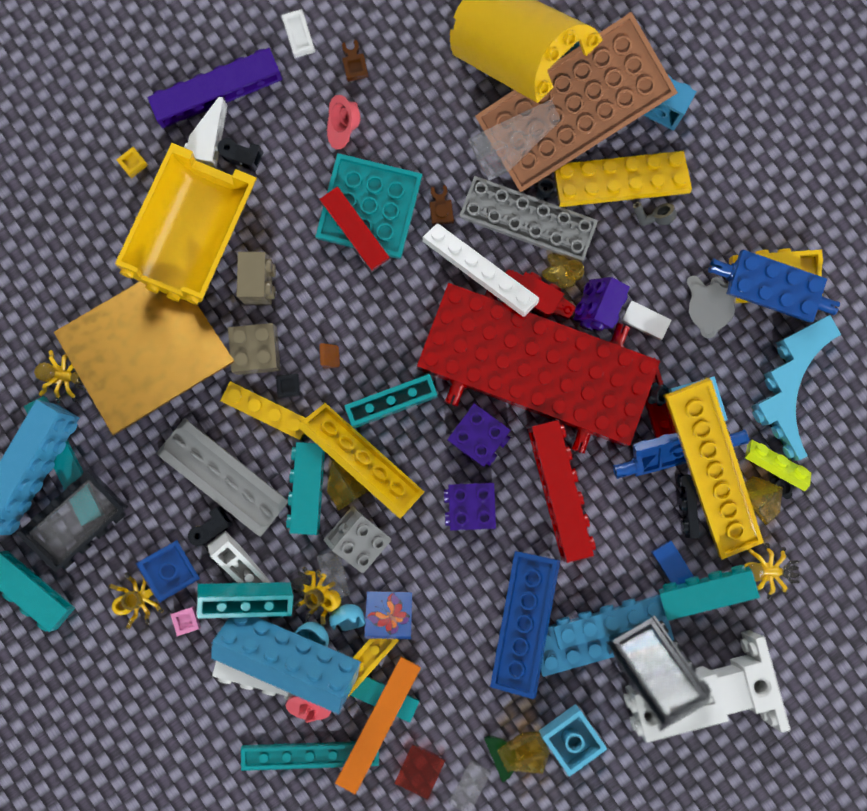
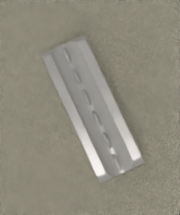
M477 176L473 178L459 216L465 221L580 262L584 261L598 222L596 219L539 200Z
M186 418L183 419L172 435L157 451L159 457L260 537L288 504V499Z

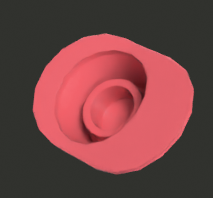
M335 95L329 105L327 137L331 147L336 150L342 149L347 145L351 132L359 126L361 119L357 103L348 101L342 95Z

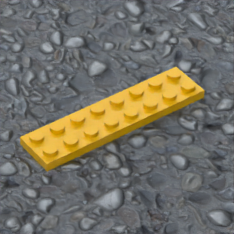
M706 378L664 395L718 556L723 560L764 543L712 380Z

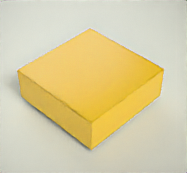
M134 147L116 159L131 179L148 166Z

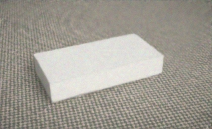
M300 9L282 15L294 58L314 53L315 49L303 10Z
M631 301L621 322L661 341L671 323V319Z

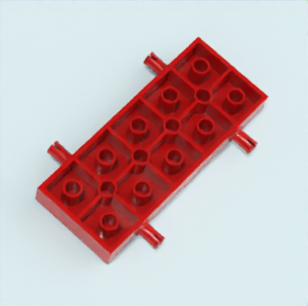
M448 283L417 364V370L452 383L444 402L450 404L452 397L455 396L452 405L458 407L464 388H468L551 420H559L560 423L578 430L571 449L585 454L591 435L624 447L631 445L660 360L623 346L630 327L626 325L623 327L624 324L616 323L611 341H605L530 312L523 317L507 304L497 300L498 297L486 290L485 295H481Z

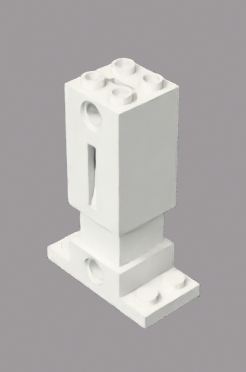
M751 630L741 632L743 638L740 640L741 647L747 655L730 659L731 665L714 670H709L704 666L697 667L695 674L700 681L704 680L711 690L709 703L661 732L658 729V722L651 712L645 713L644 700L638 691L634 692L631 685L625 686L627 693L623 694L627 708H630L633 715L629 717L633 731L636 730L638 737L641 736L648 743L728 722L729 714L748 709L756 714L760 713L762 720L779 732L790 731L765 637ZM683 672L645 681L666 714L698 696V693Z

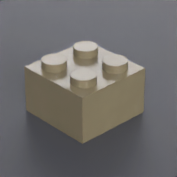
M238 252L237 297L245 305H272V299H275L276 295L275 286H272V277H276V265L273 264L272 259L269 258L266 252Z
M273 323L228 327L230 355L235 361L231 364L232 373L243 375L281 371L277 327Z

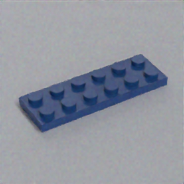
M515 551L490 684L491 688L530 699L536 698L560 560Z

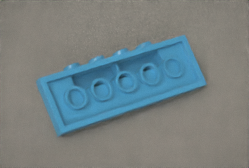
M660 595L635 601V599L624 600L621 602L622 605L617 607L606 605L600 607V611L596 613H591V611L581 612L578 614V618L571 620L569 617L557 619L556 624L549 625L541 666L542 676L545 677L615 657L613 653H608L607 642L613 641L649 620L653 615H655L658 621L662 620L669 631L667 634L673 641V633ZM652 629L622 648L626 653L662 644V642Z

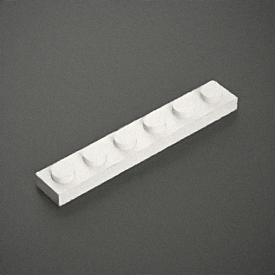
M437 223L423 236L425 244L523 317L539 303V297Z

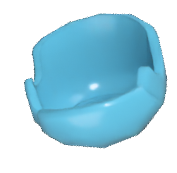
M344 604L330 614L329 622L333 630H336V625H339L342 631H348L364 626L365 617L359 606Z
M306 622L294 632L328 647L329 635L324 626L316 622Z

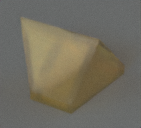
M332 460L327 493L337 509L341 510L369 491L336 461Z
M752 476L745 482L753 509L762 522L767 525L780 513L782 487Z
M539 731L521 732L497 751L507 772L517 771L543 774L550 754Z

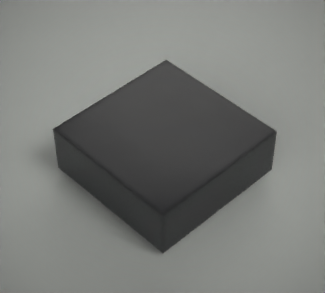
M299 374L276 376L278 398L301 396Z

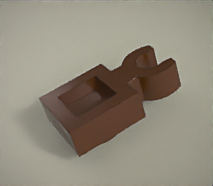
M354 40V48L351 50L347 49L345 42L342 43L343 53L347 56L342 58L347 82L368 78L364 54H358L359 44L357 40Z
M443 185V193L440 195L435 193L434 187H431V197L435 200V202H429L432 226H435L437 223L440 225L454 223L451 200H445L447 196L446 185Z

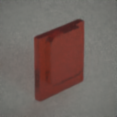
M412 744L394 784L428 800L445 760L435 753Z

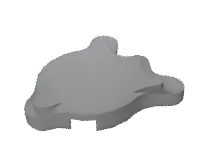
M691 276L687 279V284L692 292L689 314L692 321L699 327L702 336L711 339L716 336L722 327L731 322L735 313L737 297L726 294L729 284L724 283L718 277L712 278L710 285L705 286L700 278Z

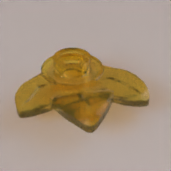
M548 254L547 259L551 266L541 273L546 280L558 282L560 288H570L575 285L577 280L583 277L584 266L578 260H569L563 255Z

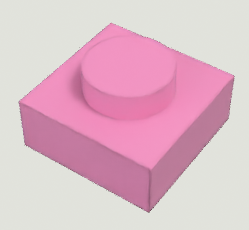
M195 606L170 614L177 636L201 628Z

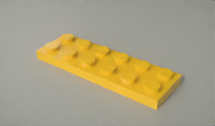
M684 151L572 162L554 171L559 207L689 194L692 190Z
M326 403L299 424V429L398 518L401 519L425 492Z

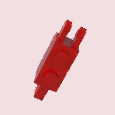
M509 269L505 272L539 297V303L531 311L544 318L551 317L554 314L567 320L573 314L576 307L563 297L564 293L561 292L559 286L541 281L542 277L534 272H530V274L525 272L524 275Z

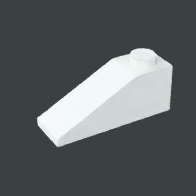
M223 97L217 98L190 134L188 143H185L184 148L193 151L196 161L213 168H217L219 156L217 146L222 140L227 112V104Z
M225 530L207 545L210 557L237 583H271L244 549Z

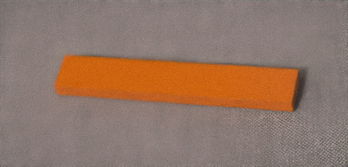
M402 656L400 657L335 784L356 795L421 669L420 666Z

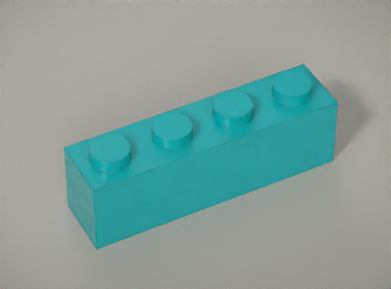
M430 374L344 406L351 426L357 428L438 398V394Z
M296 442V447H292L291 460H295L294 469L290 470V483H293V491L289 492L288 495L291 515H287L286 527L290 528L291 534L318 535L320 534L325 451L316 443Z
M9 551L0 552V591L2 596L7 601L20 607L19 611L27 617L31 616L41 630L46 632L57 630L73 612L75 607Z
M745 565L734 566L731 568V571L725 573L714 571L708 573V577L701 579L698 576L685 579L686 583L676 585V582L667 583L662 586V589H659L668 621L760 598L753 572L750 567H745Z
M291 582L197 584V618L292 616L293 592Z

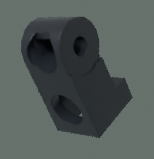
M230 138L222 139L217 146L218 152L226 162L253 172L257 171L264 153L259 145L251 143L250 148L236 144Z
M216 507L210 511L209 514L212 517L201 526L193 527L189 531L188 540L192 545H205L224 530L226 531L233 526V523L222 507Z

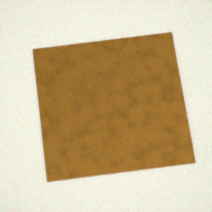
M141 282L136 283L54 331L55 336L113 436L235 362L198 305L182 299L179 302L173 301L166 297L167 294L160 291L153 293L145 288L146 285Z

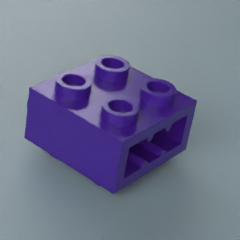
M613 277L590 279L583 289L584 295L581 302L575 308L576 314L573 320L580 323L579 326L588 331H592V329L603 331V329L613 328L619 320V312L622 305L627 301V293L630 286Z
M474 403L447 441L480 466L484 467L486 464L490 466L498 456L495 454L499 446L504 448L511 437L508 433L511 430Z
M494 483L449 484L448 489H444V503H449V512H445V526H450V531L496 529Z

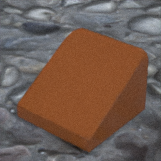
M320 343V365L323 368H338L340 366L339 347L337 345Z

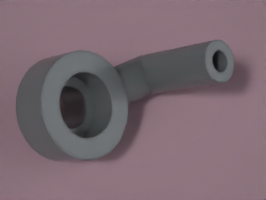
M640 202L633 204V209L641 226L654 222L659 225H668L677 217L675 207L670 203L659 205L654 209L653 214L647 216Z

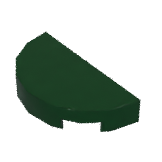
M496 736L484 737L503 783L515 771L516 756L514 749L508 741Z

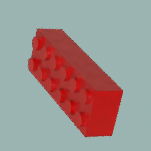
M559 420L532 426L527 430L560 558L562 561L569 563L594 556L593 550H596L593 536L588 534L587 528L590 527L587 514H583L581 505H584V499L581 491H577L575 484L578 482L576 470L571 469L569 460H572V453L570 447L565 446L563 439L566 437L565 427L563 424L560 425Z

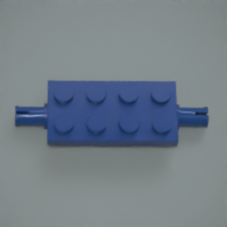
M741 250L736 262L731 265L714 258L709 264L712 266V268L708 267L709 273L725 277L728 281L729 286L726 294L809 323L814 322L817 310L830 313L831 315H835L839 310L835 306L840 307V302L822 297L827 278L746 250Z
M746 430L729 434L733 447L749 443V436ZM677 433L665 434L659 438L642 440L637 444H633L632 461L613 465L616 479L633 474L637 477L687 463Z

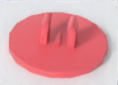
M295 695L290 696L286 701V709L289 713L297 718L306 720V723L325 719L331 714V711Z

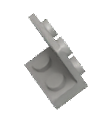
M352 505L323 540L333 552L358 571L364 573L392 539Z

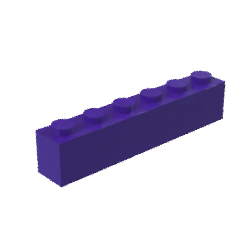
M270 48L259 49L250 56L239 57L234 62L225 66H217L213 71L197 74L193 79L185 82H177L173 87L166 90H157L147 98L157 122L163 129L209 110L218 97H223L227 103L283 79Z

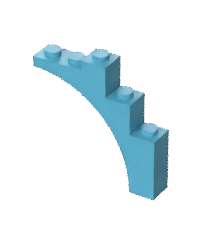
M831 315L810 324L776 343L778 354L782 359H785L786 363L764 374L766 378L765 384L774 394L751 406L754 410L752 412L758 423H761L762 426L772 425V433L777 439H780L783 444L782 450L791 461L801 460L808 456L802 445L797 427V395L802 377L813 358L825 345L841 335Z

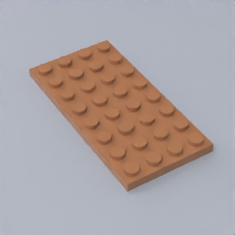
M632 12L601 31L599 34L603 41L587 56L583 55L582 49L579 46L556 61L547 70L554 88L538 103L513 90L475 115L520 192L531 187L678 93Z

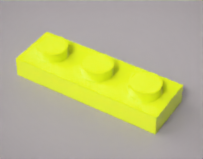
M754 440L748 443L745 459L803 491L810 487L811 472L804 466L795 464L784 455L777 454L768 449L762 443Z

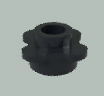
M543 178L533 185L537 192V199L556 198L555 183L550 178Z
M657 382L652 383L647 399L649 404L656 403L657 406H662L666 403L664 395L669 394L666 385L662 384L660 386Z
M777 476L770 479L772 484L770 496L772 498L784 497L785 499H790L792 497V484Z

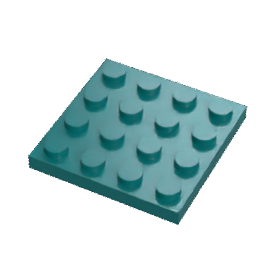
M337 153L327 193L338 186L388 256L402 259L423 174ZM323 206L315 236L316 239L354 248Z

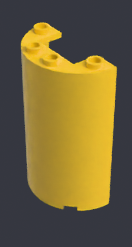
M462 0L453 17L456 19L454 28L450 29V46L454 56L536 103L554 88L547 70L577 41H579L585 56L603 41L595 28L537 0Z
M171 143L115 262V265L121 269L119 273L127 278H134L146 285L145 288L153 293L160 291L167 294L166 297L173 301L179 302L182 299L195 305L202 302L257 178L235 169L233 175L196 161L193 151Z

